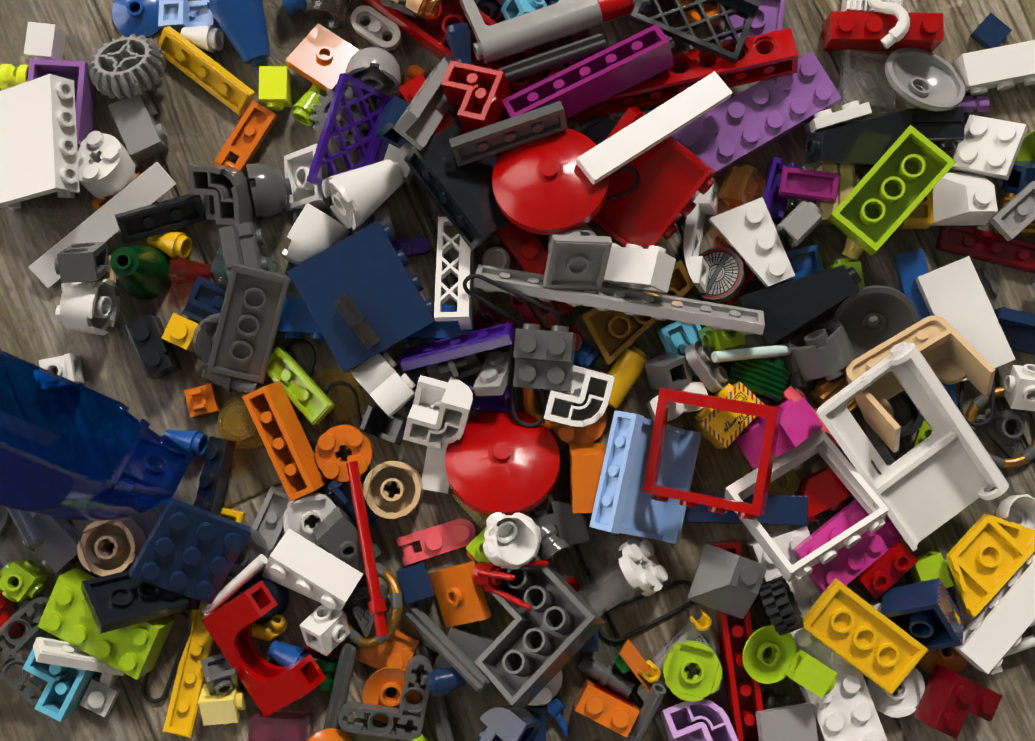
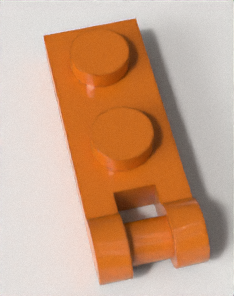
M252 100L217 155L213 165L230 166L245 174L246 164L250 163L278 119V116ZM232 154L239 157L235 164L229 161Z

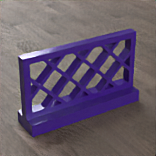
M340 73L306 181L322 188L323 180L317 178L320 167L327 163L331 176L337 175L333 160L341 155L347 167L341 173L383 161L389 143L375 135L381 110L395 96H387L346 73ZM347 83L353 86L357 97L351 101H347L344 93ZM370 96L378 99L375 111L371 113L365 101ZM359 102L363 117L354 120L349 106ZM343 110L348 124L339 128L336 116L339 111ZM366 121L369 131L367 137L361 139L357 125ZM351 129L356 143L346 147L341 133ZM335 136L340 151L330 155L327 144L329 139ZM358 148L361 157L359 163L353 166L348 152Z

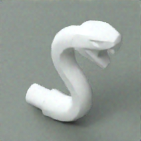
M867 0L868 5L878 13L894 15L898 19L896 26L880 40L883 46L888 49L907 34L910 27L909 14L904 7L896 3Z

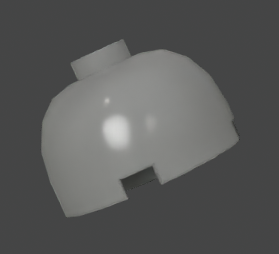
M368 47L360 49L350 58L345 71L346 74L387 96H395L399 91L398 88L401 84L399 63L392 54L382 48ZM348 83L346 84V87H347V88H348V87L353 88L352 85H350V84H348Z

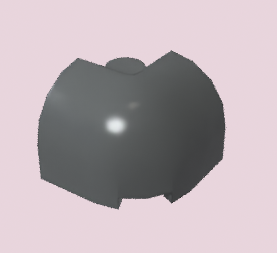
M195 164L188 166L190 194L204 195L206 219L216 220V224L221 225L254 222L250 182L240 170L225 165Z

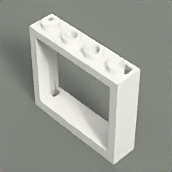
M822 428L794 449L774 458L770 483L819 453L869 516L793 565L756 518L755 520L740 518L787 582L794 578L798 580L805 578L813 571L811 567L817 563H828L837 556V550L844 546L847 549L851 548L862 539L861 535L868 530L873 533L880 529L886 523L884 520L889 511ZM758 468L726 487L725 498L743 502L744 499L752 495L755 491Z

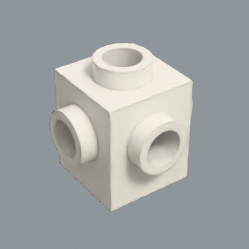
M1013 365L1010 375L1005 377L1004 396L1011 409L1035 411V365Z
M322 604L299 625L306 645L326 656L350 634L347 616L344 611L331 610Z

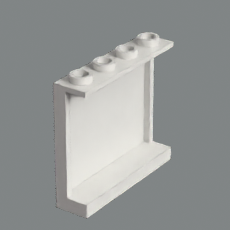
M48 74L0 91V208L21 209L22 201L61 190L74 193L80 192L74 80Z

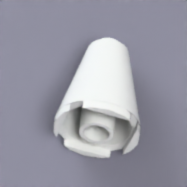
M387 159L330 176L322 181V190L325 199L329 196L331 197L334 204L330 208L337 219L346 228L350 229L353 227V230H355L403 184L402 177H404V172L397 162Z

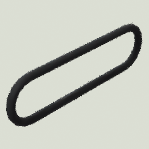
M185 612L169 615V617L177 614L182 615L187 621V630L165 690L160 698L153 699L146 693L145 688L151 671L144 676L141 692L143 697L151 703H159L165 699L192 627L191 619Z

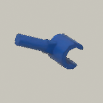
M556 695L546 706L551 716L557 721L564 737L570 735V731L563 716L560 714L566 706L559 696Z

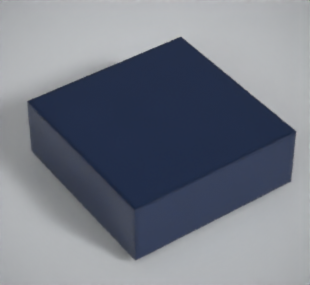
M990 13L970 36L985 49L997 47L1012 30L994 14Z

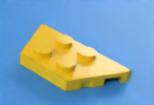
M983 514L947 553L946 559L966 613L969 616L976 617L1034 553L1035 530L1014 522L1005 521L990 514Z

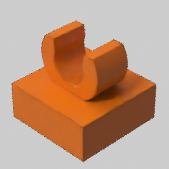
M214 384L184 390L190 418L220 411Z

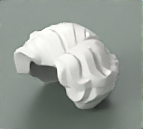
M497 512L487 518L483 550L491 563L501 568L519 569L537 556L541 543V530L532 518L520 512L513 515Z

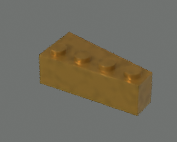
M680 260L675 262L668 293L645 292L683 297L694 286V283ZM595 307L578 316L597 352L600 354L602 361L608 366L635 342L646 329L656 322V319L650 316H630L620 311H600Z

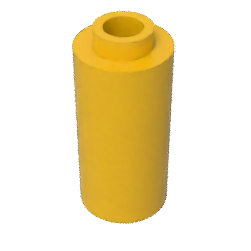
M634 346L631 349H625L607 373L615 376L608 405L616 410L645 369L644 363L647 362L644 359L646 354Z

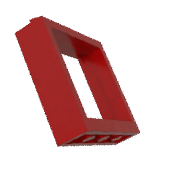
M660 388L643 493L652 494L651 499L668 502L669 498L680 500L679 505L697 508V504L709 506L708 511L726 514V509L737 511V517L755 520L756 516L765 514L782 408ZM671 402L767 418L752 504L657 485Z

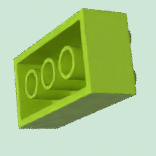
M910 125L831 213L827 220L872 256L955 165L956 161Z
M79 568L59 575L37 627L136 680L153 670L175 619L165 616L100 634L81 591L82 581L96 577Z

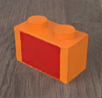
M587 678L573 703L576 712L626 738L640 713L636 703L605 687L599 686Z

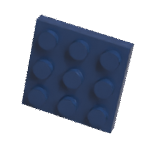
M170 498L130 568L129 577L211 604L252 534L251 527Z

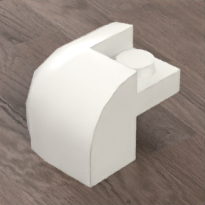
M307 203L287 235L291 242L288 250L284 249L282 252V256L288 262L297 266L347 238L351 231L332 217Z
M574 365L572 391L551 390L544 419L575 427H584L595 423L603 416L608 406L615 376Z
M420 375L413 405L407 417L403 440L434 448H442V445L453 443L457 439L460 440L464 433L473 401V393L470 388L462 381L450 377L449 382H444Z

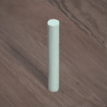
M783 344L713 351L711 359L714 363L787 356L791 352L789 345Z

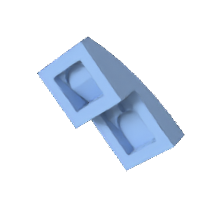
M159 0L158 26L160 28L170 26L174 30H181L183 27L213 24L219 28L218 22L208 8L207 2H210L209 0Z

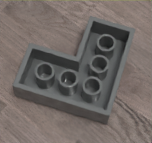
M539 553L533 558V560H543ZM550 564L548 566L520 567L519 569L502 568L504 573L514 575L515 580H503L496 587L530 604L532 607L530 610L491 593L512 615L514 620L480 655L475 664L512 706L525 708L605 623Z

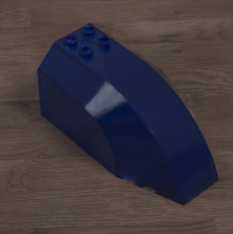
M0 350V505L52 517L83 521L114 520L139 515L173 498L193 455L165 434L159 436L149 428V422L143 418L139 421L128 412L129 407L122 402Z

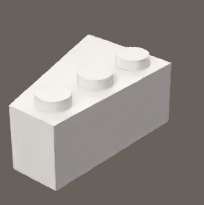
M289 528L269 556L262 574L264 578L320 602L328 609H335L339 612L363 576V573Z

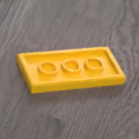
M836 578L803 617L804 630L890 695L895 692L928 651L919 641Z

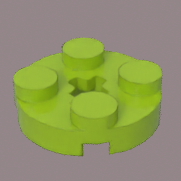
M687 640L675 643L667 652L662 664V674L665 684L675 696L685 701L697 702L717 690L722 679V666L717 655L708 645L700 641ZM691 663H696V668L700 670L699 675L694 674L692 678H687L688 673L684 671L685 667L690 666Z

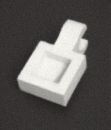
M102 673L100 678L94 677L91 679L79 705L103 717L108 716L121 688L114 686L119 675Z

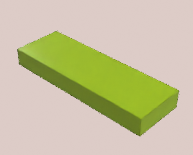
M277 346L270 355L266 374L273 382L281 381L291 402L312 425H318L333 409L335 404L283 347Z

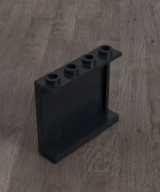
M460 121L433 134L421 151L412 146L404 161L473 251L481 246L488 237L512 222L499 209L492 186L493 169L501 152L458 167L449 139L465 134Z

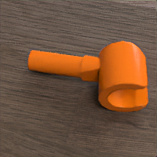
M411 65L407 70L406 78L399 88L420 73L425 77L426 71L418 65Z

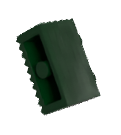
M762 358L731 361L727 370V384L730 383L732 385L741 382L755 396L772 403H777L781 400L792 370L785 368V362L775 358H770L769 361Z

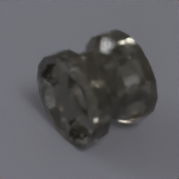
M765 689L762 695L763 710L790 706V695L784 693L777 695L773 690Z

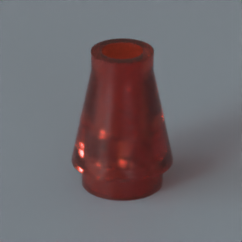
M181 257L170 260V282H177V285L196 282L198 276L211 280V264H204Z

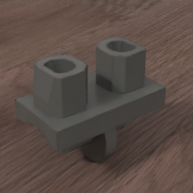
M475 353L426 366L430 378L449 382L450 377L461 380L477 374L481 370Z

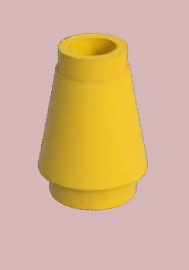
M167 231L150 236L147 239L148 245L157 248L174 259H185L192 250V239L183 232Z

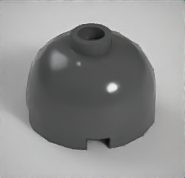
M269 163L246 164L256 219L263 220L277 216L287 205V195H292L289 178L284 179L281 171Z

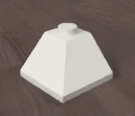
M969 172L946 173L933 188L934 223L931 226L986 225L989 222L988 220L998 212L995 186L983 175Z

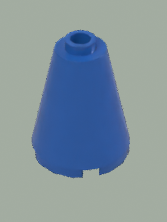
M209 0L210 2H207L209 10L243 62L251 64L252 67L267 63L266 58L271 53L263 0Z

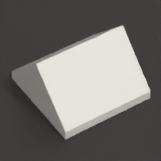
M318 144L284 156L285 178H289L292 195H287V211L303 209L307 203L315 208L329 209V197L325 199L322 188L306 181ZM327 163L320 167L317 178L321 180L328 178Z

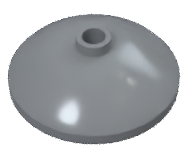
M912 47L900 48L891 53L885 63V74L892 89L903 100L917 108L933 112L948 111L957 107L965 96V84L960 74L946 60L932 52Z

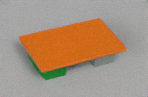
M628 638L617 654L614 663L623 674L632 670L641 682L637 693L645 702L655 682L650 683L639 674V671L647 672L650 666Z

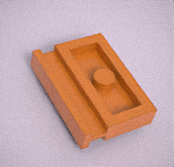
M396 629L384 644L372 648L357 646L355 660L376 669L399 667L406 670L408 661L414 656L420 639Z

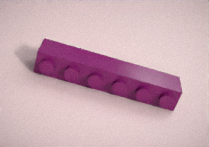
M655 24L501 100L507 117L509 119L561 101L567 119L673 67L674 62L670 41L658 24Z

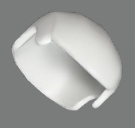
M1028 494L1009 496L1000 502L996 510V517L1035 530V498Z

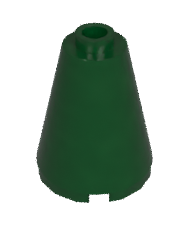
M151 245L122 247L114 251L110 258V266L119 284L127 294L134 298L142 300L154 299L160 294L165 293L173 281L174 267L169 257Z

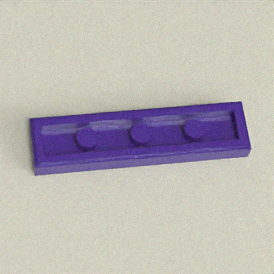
M512 322L406 348L400 362L402 369L407 371L510 345L513 343L514 337Z

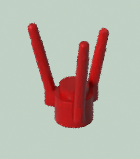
M531 560L522 567L548 566L549 562L547 560ZM480 561L477 563L473 573L475 584L484 586L485 592L494 593L527 610L532 608L530 604L496 587L503 580H515L514 575L504 573L500 566H495L491 562Z

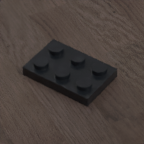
M129 570L85 580L81 584V591L100 634L188 610L189 606L186 596L130 578Z

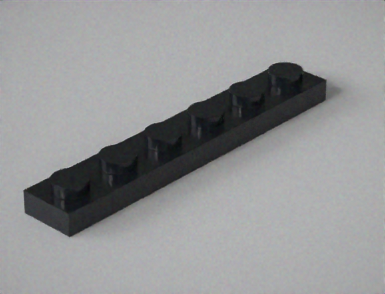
M210 436L205 451L206 456L202 473L199 477L197 496L193 506L220 515L236 441ZM186 596L189 602L188 609L199 610L201 601Z

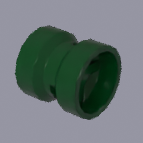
M312 654V657L326 676V679L315 689L331 691L334 683L332 676L337 669L338 660L325 655Z

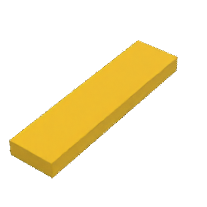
M165 27L157 44L161 48L164 58L237 115L242 116L249 107L255 92L172 27Z

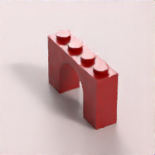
M261 580L201 621L231 667L235 668L237 676L264 717H267L310 693L326 679V676L311 654L285 667L273 665L259 654L252 639L253 623L278 605Z

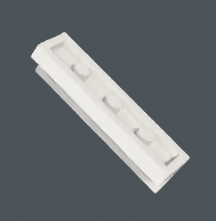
M438 217L434 320L458 321L461 330L472 329L473 297L468 295L463 289V281L468 275L474 274V250L472 251L459 233L452 239L445 234V226L453 225L447 217ZM453 247L459 252V257L450 264L443 257ZM452 272L458 277V282L448 289L442 281ZM474 278L467 282V287L471 292H473ZM450 297L457 303V312H441L442 304Z

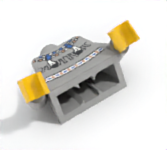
M700 609L702 612L701 618L695 620L690 616V621L652 659L653 662L651 660L646 661L650 665V669L645 673L639 671L643 678L650 683H659L668 688L662 674V664L667 652L678 642L687 640L700 641L708 645L719 657L721 649L717 632L711 624V618L703 609ZM691 663L690 666L685 667L684 671L688 673L687 678H692L694 674L699 675L700 670L696 668V663ZM721 679V682H720L719 687L717 688V690H716L714 693H716V692L722 687V685L724 684V682H723L722 679Z

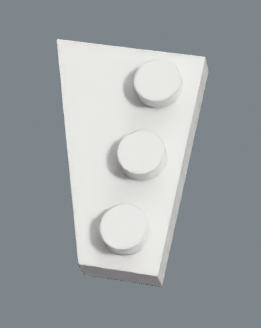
M763 197L709 218L708 221L714 228L718 229L727 243L745 260L747 266L767 288L795 276Z

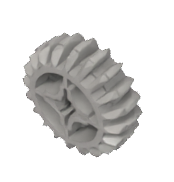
M135 34L129 37L122 35L120 39L115 40L112 38V42L108 44L103 43L101 49L94 50L95 55L89 57L90 63L87 65L88 73L91 76L90 80L102 95H107L110 99L117 97L119 100H122L125 96L132 99L136 94L142 95L143 91L152 90V85L159 84V78L165 76L164 70L166 69L161 48L158 47L152 38H146L144 35L137 37Z

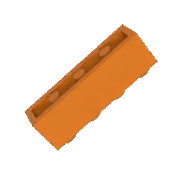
M281 381L266 385L242 396L290 502L314 492L327 484V480L317 465L315 454Z

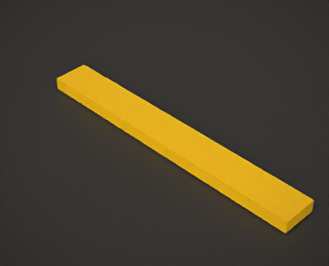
M224 507L221 508L220 516L243 524L246 512ZM225 579L219 591L222 590L230 581ZM202 601L200 602L199 610H191L190 619L192 627L179 661L163 732L188 738L194 735L199 714L198 702L203 685L206 684L200 660L211 657L215 646L214 639L201 621L207 617L201 611V608L206 604V602Z

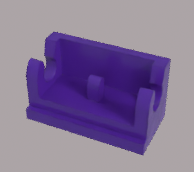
M774 157L767 166L759 198L763 197L772 221L780 223L784 218L789 199L778 196L783 167L796 168L797 165L795 163H790V165L781 164L782 159Z

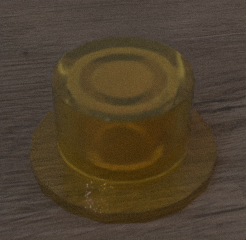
M244 394L234 396L224 403L218 415L217 425L223 439L236 441L235 448L249 450L259 447L263 444V441L242 398Z

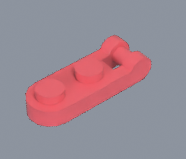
M458 518L395 538L398 547L401 546L404 557H401L403 565H409L467 546L475 538L476 528L469 519ZM419 540L422 551L415 553L412 542Z

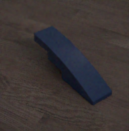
M701 493L725 498V494ZM754 494L744 499L743 502L752 504ZM768 495L765 514L756 516V519L761 525L808 526V497ZM697 504V508L687 507V522L743 524L732 510L726 509V514L708 511L709 506Z

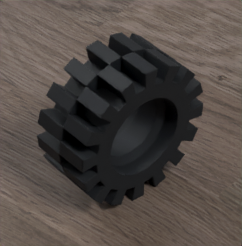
M781 576L761 584L760 596L763 599L762 603L776 632L782 636L803 628L804 621L801 617V611L785 578Z

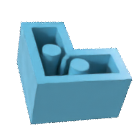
M33 649L22 668L48 682L34 709L59 722L74 714L95 671L36 662Z

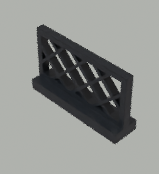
M637 0L629 20L648 28L658 24L665 35L735 64L762 0H693V3L684 6L680 5L679 0H671L675 9L664 13L658 3L661 0ZM652 4L657 15L649 18L639 14V10L643 6ZM707 4L716 6L719 14L707 17L703 6ZM696 8L702 20L689 24L684 12ZM679 15L683 26L675 29L669 26L666 18ZM737 15L747 20L745 25L734 28L729 17ZM723 19L728 31L716 35L711 23ZM705 26L710 37L703 40L695 36L693 29ZM731 36L736 46L734 52L722 48L719 40Z

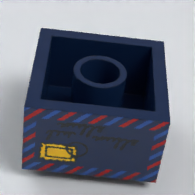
M940 578L889 588L883 593L881 613L924 645L928 651L963 645L964 618Z

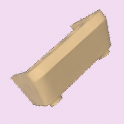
M928 316L854 359L846 368V379L848 384H850L891 354L890 350L895 345L907 342V344L914 343L939 381L945 384H956L967 378L985 397L991 395L996 371L944 318L939 316ZM890 371L856 395L855 399L865 421L891 451L895 453L899 450L901 426L893 419L894 411L887 400L904 391V388L893 372Z

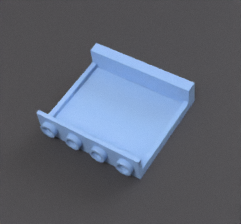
M614 411L589 527L616 534L623 533L661 540L678 545L686 506L679 505L680 500L669 498L668 502L651 499L652 494L643 493L654 421L646 419L639 414ZM667 425L657 485L690 491L702 435L701 432Z

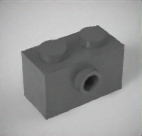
M337 506L313 529L317 539L314 543L359 572H362L365 567L357 524ZM372 539L376 559L381 554V551L376 541Z

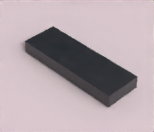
M194 194L179 196L115 215L124 244L207 220L201 197Z

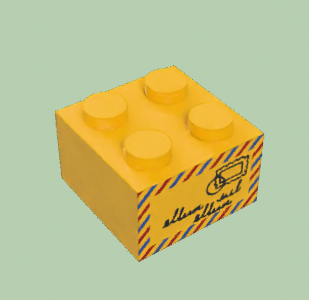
M741 382L732 385L728 383L721 391L714 394L716 397L765 405ZM704 407L694 416L697 421L693 427L698 432H701L702 436L716 449L727 448L756 416Z

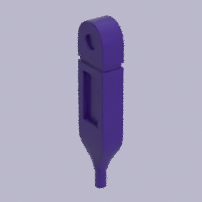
M425 236L398 238L392 241L396 251L402 249L406 257L424 255L431 250V242Z

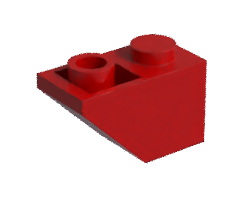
M825 466L803 478L797 496L808 497V524L819 519L818 514L826 509L829 512L839 509L844 505L843 500L850 497L842 481L829 466Z

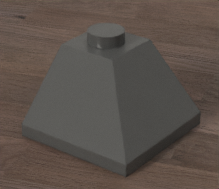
M705 543L687 599L743 619L759 593L768 566Z

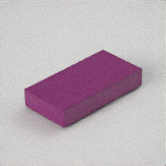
M783 167L778 196L835 204L840 174Z

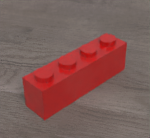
M831 11L823 23V50L895 51L900 48L912 47L933 52L944 41L943 13H908L910 27L907 34L898 43L895 42L886 49L880 40L896 26L898 22L896 16L878 12Z

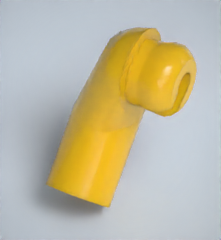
M276 614L264 625L253 623L252 637L272 641L285 632L288 624L287 620L283 615Z

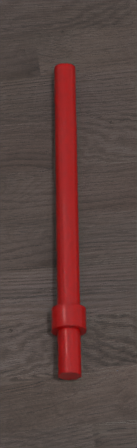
M358 461L346 463L370 596L368 607L369 613L373 614L376 635L380 637L389 635L384 612L387 611L385 599H382Z

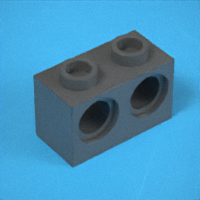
M107 242L75 243L58 253L54 266L56 274L61 277V283L98 281L111 269Z

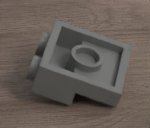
M523 323V329L515 330L513 387L572 391L576 334L569 332V327L552 325L551 331L540 330V325Z

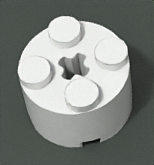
M92 131L81 142V146H77L79 182L96 198L106 199V196L111 195L114 197L136 179L135 166H137V161L130 156L127 149L114 136L101 133L100 131Z
M100 278L98 281L62 283L60 305L57 306L55 311L56 320L62 322L68 330L96 335L108 334L109 332L105 330L108 326L114 327L120 312V296H115L114 288L118 289L117 284L113 280Z

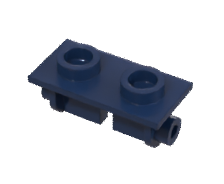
M332 481L322 493L328 495L357 524L349 481ZM365 500L368 523L370 526L380 516L376 515L370 509Z

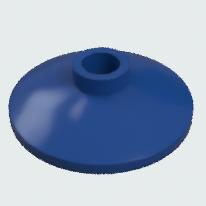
M159 0L114 1L112 19L116 28L126 37L135 34L137 37L144 35L146 38H150L162 29L158 26ZM136 6H140L138 12H132Z

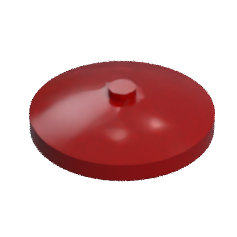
M567 129L501 152L495 163L492 175L494 196L501 212L517 227L541 235L562 234L577 229L589 222L599 212L606 200L609 190V175L593 185L576 164V159L597 146V144L584 134Z
M516 410L517 417L522 422L532 424L538 421L535 417ZM485 411L468 419L460 440L457 439L455 442L448 444L445 454V469L451 489L466 506L489 516L497 512L513 515L517 512L525 513L532 510L549 496L559 476L560 454L557 442L547 427H543L540 424L533 428H526L514 420L512 413Z

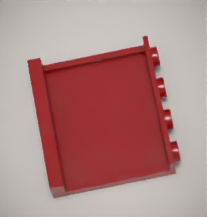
M629 107L606 139L646 114L637 107ZM671 135L626 164L637 171L639 175L638 187L630 194L605 202L592 220L624 247H626V244H635L643 247V249H648L649 245L659 246L664 238L669 240L677 231L678 226L676 223L682 216L686 218L696 206V203L693 201L700 193L704 195L715 182L711 178L715 175L716 171ZM620 170L610 174L607 197L632 188L635 183L634 174L629 170Z

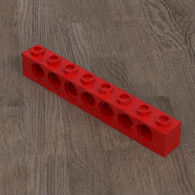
M791 28L746 37L735 64L700 49H690L686 52L673 54V67L574 116L577 122L626 111L629 107L640 108L667 102L714 71L728 88L798 73V52ZM733 41L720 43L722 48L734 52L736 46Z

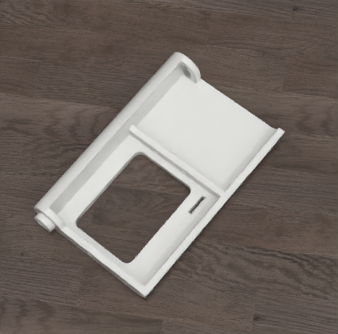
M901 342L890 350L891 354L823 403L816 413L857 472L889 509L888 517L914 552L918 549L917 545L921 540L978 498L983 500L998 498L1007 491L1009 483L914 343L907 344V342ZM892 371L931 428L932 433L894 463L886 465L848 410L847 403L883 375ZM993 487L997 488L991 492H988Z

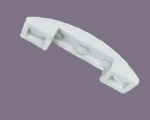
M716 181L704 195L700 193L693 201L696 203V206L687 216L684 228V259L688 273L700 293H706L709 265L703 256H700L705 215L717 214L720 189Z

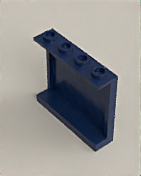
M378 220L287 271L344 373L352 371L361 363L425 327L437 323L434 320V306L430 299L424 301L420 294V291L424 288L416 274L410 276L406 269V266L410 264L402 249L396 251L392 244V241L396 238L388 224L382 226Z

